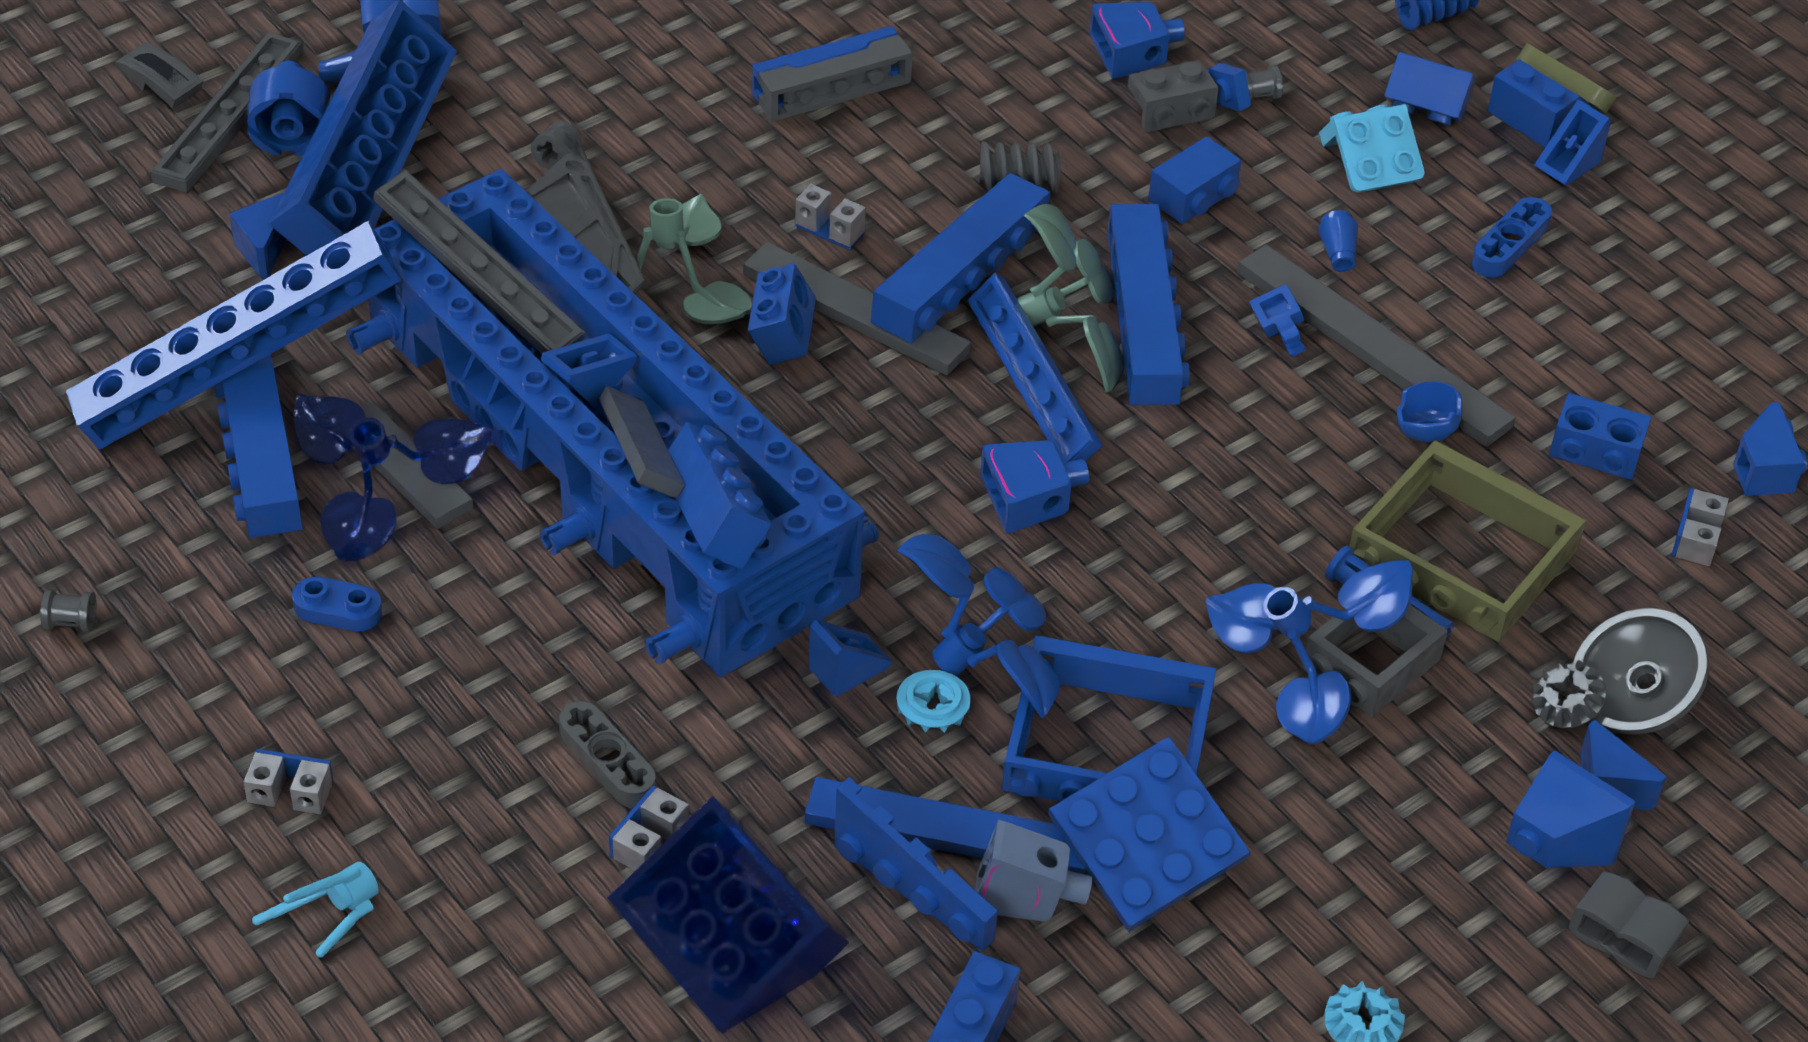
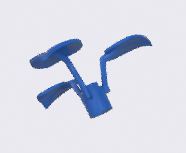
M920 534L905 541L898 548L897 552L913 560L944 592L955 598H960L949 625L941 632L945 638L932 651L937 665L943 671L958 676L969 665L974 668L980 661L997 655L1004 668L1031 702L1040 719L1049 712L1060 690L1059 678L1047 660L1031 646L1021 645L1018 647L1013 640L1000 641L997 645L986 650L983 647L986 643L984 633L1006 613L1023 630L1034 631L1040 628L1046 620V612L1042 603L1033 594L1027 592L1024 585L1014 575L1006 570L993 568L985 574L983 579L984 585L989 595L1001 607L979 627L972 623L958 625L975 587L974 583L968 578L971 573L970 564L954 545L940 536Z
M1396 560L1380 563L1354 574L1343 584L1338 593L1339 603L1346 611L1317 603L1310 596L1301 600L1296 592L1289 587L1274 588L1264 583L1249 584L1224 594L1206 597L1207 611L1211 624L1219 638L1230 649L1238 653H1254L1264 649L1271 640L1272 629L1279 630L1291 640L1307 670L1308 678L1294 679L1283 688L1277 699L1276 712L1281 725L1290 734L1306 744H1316L1331 736L1345 720L1351 705V691L1348 682L1337 671H1327L1317 676V671L1300 640V635L1304 634L1310 627L1311 610L1343 621H1348L1354 617L1356 624L1362 630L1368 632L1388 629L1403 618L1409 607L1412 594L1413 566L1408 560Z

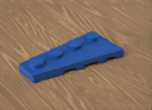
M848 777L836 788L834 847L838 849L839 853L846 860L852 863L857 862L874 874L875 878L883 886L889 889L893 888L908 898L921 913L932 915L949 927L950 931L958 939L965 942L968 941L981 951H984L995 940L998 910L951 868L944 872L939 870L934 857L930 853L931 850L917 837L913 841L908 842L891 825L895 817L880 804L873 810L858 796L862 787L852 778Z

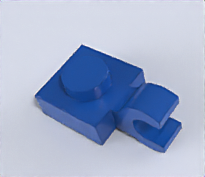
M1223 63L1206 68L1218 86L1217 105L1236 111H1241L1251 106L1245 70Z
M1287 284L1249 301L1252 311L1267 338L1279 333L1290 357L1306 351L1300 339V333L1295 326L1305 320Z

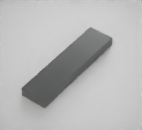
M606 385L599 400L638 483L670 497L677 498L685 484L644 401Z
M373 401L336 420L337 430L436 529L473 510L472 498Z

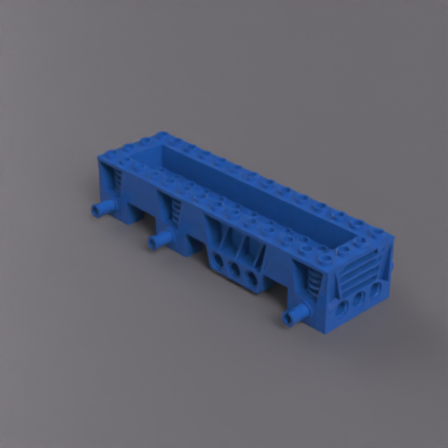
M499 169L438 199L585 331L584 340L610 333L637 355L636 363L617 383L614 389L644 401L668 450L686 421L700 428H703L704 425H710L727 437L726 443L729 449L738 457L739 467L751 480L749 485L755 495L762 500V508L771 522L765 542L754 550L743 569L703 553L676 498L638 483L601 403L594 409L571 391L541 361L542 354L397 221L392 220L374 229L387 246L401 281L368 299L371 320L346 331L350 346L353 350H356L357 354H362L364 351L389 339L416 368L439 358L443 362L452 402L520 471L541 461L560 480L562 517L564 519L540 531L541 541L546 550H550L551 555L558 554L561 550L584 538L613 569L636 557L665 586L666 623L670 627L645 639L647 652L652 659L655 658V663L661 665L667 659L690 647L721 678L806 629L815 619L821 620L860 597L862 548L870 543L873 544L879 538L874 523L872 521L869 522V518L864 516L865 510L503 169Z

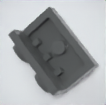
M1200 60L1159 69H1150L1145 72L1129 75L1128 88L1143 110L1141 127L1145 132L1215 117L1218 86Z

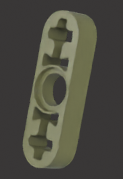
M1528 43L1525 44L1516 58L1517 61L1520 59L1555 82L1563 85L1605 114L1617 98L1600 85Z

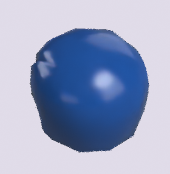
M1439 381L1421 382L1407 387L1402 392L1401 405L1397 407V422L1401 432L1410 439L1424 443H1433L1434 440L1444 441L1459 428L1462 419L1461 394L1452 385Z

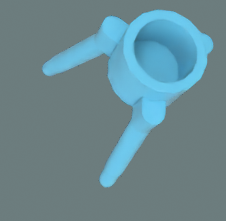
M357 861L337 874L284 895L283 903L255 915L252 922L255 925L262 924L328 894L331 902L337 909L344 910L348 908L352 911L316 950V956L321 958L338 943L361 917L374 910L369 899L379 893L378 884L370 869L361 861Z

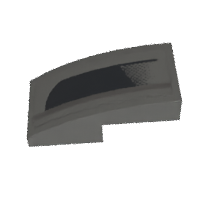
M147 42L116 61V66L142 91L150 87L172 109L200 91L203 80L186 65L164 50Z

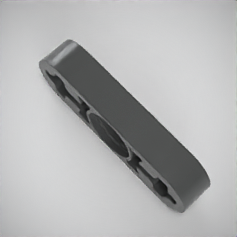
M577 701L566 705L561 710L559 727L562 741L621 805L634 808L652 786L656 787V774L653 767L595 705L585 701ZM587 724H589V734L591 736L589 739L588 732L583 728ZM602 748H614L620 752V755L614 760L603 761L598 759L595 753ZM626 769H627V777L633 782L632 784H629V785H627V786H626V774H625V772H624ZM643 782V786H640V787H637V786H636L637 784H640V783Z

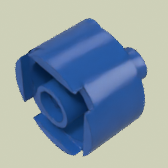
M283 61L277 67L260 73L253 80L249 91L247 125L251 140L260 149L272 155L281 156L282 151H296L295 156H303L329 105L330 90L328 86L316 74L301 68L295 61Z

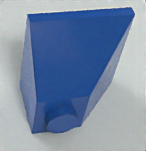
M1554 750L1547 758L1514 812L1506 842L1515 847L1519 853L1532 858L1545 868L1612 865L1617 860L1636 801Z

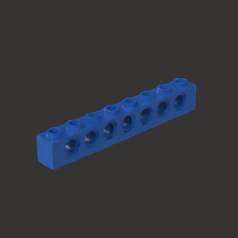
M369 221L66 390L77 426L100 450L400 282L401 278L387 246Z

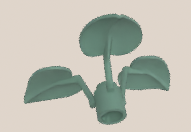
M699 194L683 204L671 198L658 199L652 202L649 207L651 227L643 229L644 238L636 259L640 271L651 240H654L658 247L664 249L674 248L679 245L692 289L695 292L687 296L683 301V309L687 317L702 324H721L740 319L745 314H750L752 308L751 299L740 287L729 282L715 281L703 288L697 280L687 245L698 246L715 240L722 231L719 217L709 207L704 196Z
M1050 204L1039 205L1027 211L1024 217L1037 228L1059 267L1039 285L1030 288V293L1018 297L1017 300L1033 327L1044 322L1047 323L1048 327L1056 324L1083 323L1085 335L1102 377L1104 393H1107L1118 382L1124 366L1121 350L1112 331L1105 322L1098 323L1094 315H1059L1061 310L1066 307L1064 296L1087 284L1097 303L1106 304L1110 302L1114 296L1112 280L1105 267L1101 264L1100 257L1090 241L1085 238L1075 240L1072 229L1061 210ZM1077 263L1080 272L1084 276L1082 279L1062 289L1056 286L1049 287L1065 271L1073 270Z

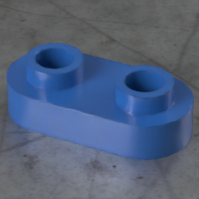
M309 577L300 581L292 591L294 611L300 619L307 622L358 632L373 628L382 618L380 595L376 590L368 586L325 577Z

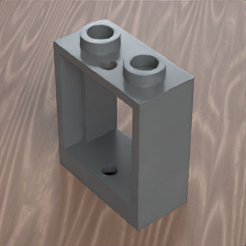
M1409 604L1407 612L1398 623L1383 631H1376L1405 652L1378 676L1336 647L1360 628L1356 624L1354 617L1348 621L1332 617L1307 639L1306 651L1317 671V676L1327 671L1341 673L1350 687L1351 705L1358 707L1370 717H1374L1441 660L1448 630L1411 604Z

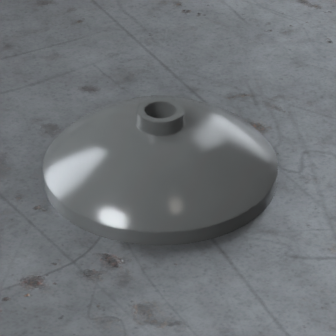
M1654 608L1626 611L1601 623L1583 641L1573 662L1575 664L1580 660L1587 667H1595L1605 683L1606 699L1604 705L1591 720L1598 721L1609 731L1621 734L1636 735L1650 733L1678 721L1697 703L1705 689L1709 676L1708 651L1698 631L1681 616ZM1572 682L1573 693H1574V694H1577L1576 689H1575V687H1574V685H1573V682ZM1655 682L1651 687L1642 689L1646 683Z

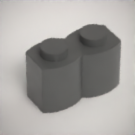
M1603 871L1575 908L1568 928L1575 936L1589 946L1611 953L1622 965L1631 971L1654 979L1681 942L1689 921L1672 904L1645 896L1629 879Z

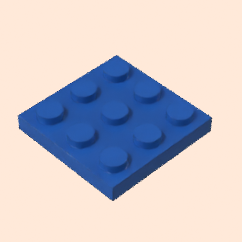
M1170 737L1165 738L1049 808L1050 818L1088 874L1092 876V880L1128 932L1245 861L1250 855V850Z

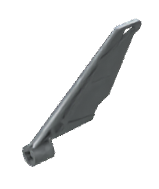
M560 120L552 123L531 144V154L536 163L543 168H549V170L527 190V193L636 294L644 286L645 279L583 150L584 143L581 142V136L577 128L569 122Z

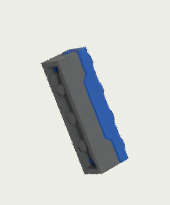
M889 26L752 64V95L759 102L760 107L769 120L774 122L911 83L912 51L900 35H898L894 27Z

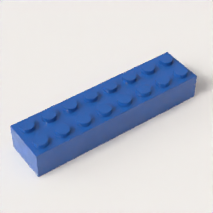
M398 0L370 21L269 222L275 230L306 256L369 221L373 228L375 227L383 209L373 200L374 191L400 174L457 53L453 46L402 0Z

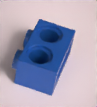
M795 263L779 268H770L757 274L748 332L769 365L806 356L808 353L816 297Z
M1568 393L1556 426L1549 456L1632 480L1652 416Z

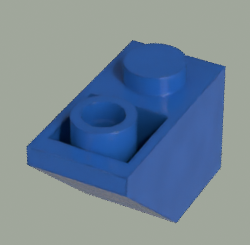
M1780 402L1770 403L1742 436L1733 466L1745 496L1795 493L1800 476L1804 475L1806 471V455L1802 449L1798 448L1794 438L1793 424L1790 419H1786Z

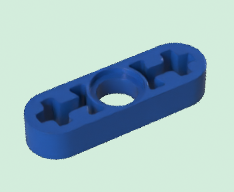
M1535 197L1519 200L1477 242L1472 258L1473 269L1485 277L1494 278L1504 275L1547 231L1552 214L1551 206L1546 201ZM1503 234H1514L1519 236L1521 240H1510L1505 238Z

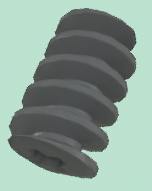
M982 142L980 148L979 185L981 181H985L989 191L997 184V181H1001L1009 173H1012L1043 188L1045 183H1049L1051 193L1057 194L1060 182L1061 150L1059 148L1057 155H1054L1051 144H1045L1041 155H1039L1035 144L1029 143L1026 153L1022 154L1019 143H1013L1010 153L1007 154L1004 144L998 142L994 153H991L988 143Z

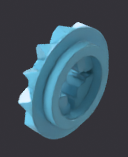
M940 670L920 671L907 677L899 686L897 691L898 713L905 716L908 726L918 724L921 725L925 733L930 727L939 728L945 733L949 725H961L964 715L969 713L970 693L962 680L951 673ZM935 693H938L939 704L933 710L928 709L927 703L930 702L931 698H934Z
M1361 981L1356 987L1351 988L1343 984L1337 994L1329 996L1325 1008L1324 1021L1329 1034L1336 1042H1398L1403 1033L1405 1015L1399 1009L1398 998L1388 997L1383 986L1375 990L1367 988L1363 981ZM1361 1006L1368 1009L1369 1016L1373 1017L1368 1030H1366L1361 1016L1357 1015Z

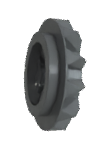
M1580 660L1575 664L1568 665L1560 661L1558 667L1550 672L1543 670L1542 679L1539 683L1533 684L1534 696L1531 701L1538 716L1547 724L1558 728H1573L1587 723L1599 713L1606 699V687L1595 667H1587ZM1573 682L1577 694H1569L1562 703V698L1558 691L1567 690Z

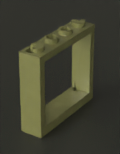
M1434 440L1353 528L1350 547L1354 549L1355 556L1370 566L1396 560L1410 561L1413 566L1412 595L1469 625L1474 630L1500 642L1576 553L1586 520ZM1438 461L1444 464L1443 468L1438 466ZM1430 485L1550 549L1504 603L1383 538ZM1561 526L1567 530L1562 532L1559 530V527Z

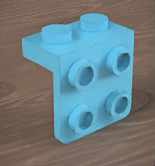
M1406 104L1393 107L1379 105L1353 114L1351 111L1342 112L1330 117V122L1319 132L1323 147L1338 144L1349 186L1355 193L1417 182L1425 174Z

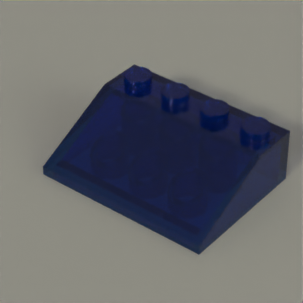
M714 796L697 810L608 897L610 902L721 1033H725L815 977L849 944L847 939L736 814Z

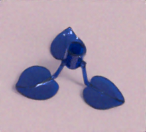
M298 394L295 403V433L298 443L307 457L318 463L333 464L338 462L344 456L346 450L352 453L355 452L357 459L361 462L364 495L361 496L355 492L339 494L327 503L321 516V529L325 540L337 558L345 562L361 560L371 556L380 550L394 533L396 527L394 505L385 498H372L371 473L372 466L379 465L388 458L391 448H395L413 461L421 460L422 472L429 480L440 484H454L465 480L473 474L480 465L492 441L491 430L480 424L460 419H437L424 424L415 432L413 439L417 452L399 442L396 435L387 436L383 424L377 419L366 418L363 409L351 400L340 397H316Z

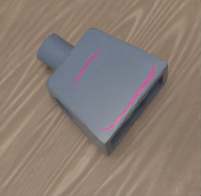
M998 820L977 872L975 891L998 910V916L1045 922L1051 920L1059 899L1086 905L1091 890L1092 876L1068 871L1070 847L1067 843Z

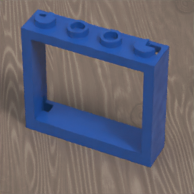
M1035 635L1032 648L1041 655L1054 657V661L1047 660V662L1056 672L1060 684L1195 709L1185 759L1197 775L1216 668ZM1190 683L1202 684L1204 687L1190 686ZM1021 691L1004 763L1002 791L1061 802L1107 774L1100 771L1025 758L1035 708L1023 691Z

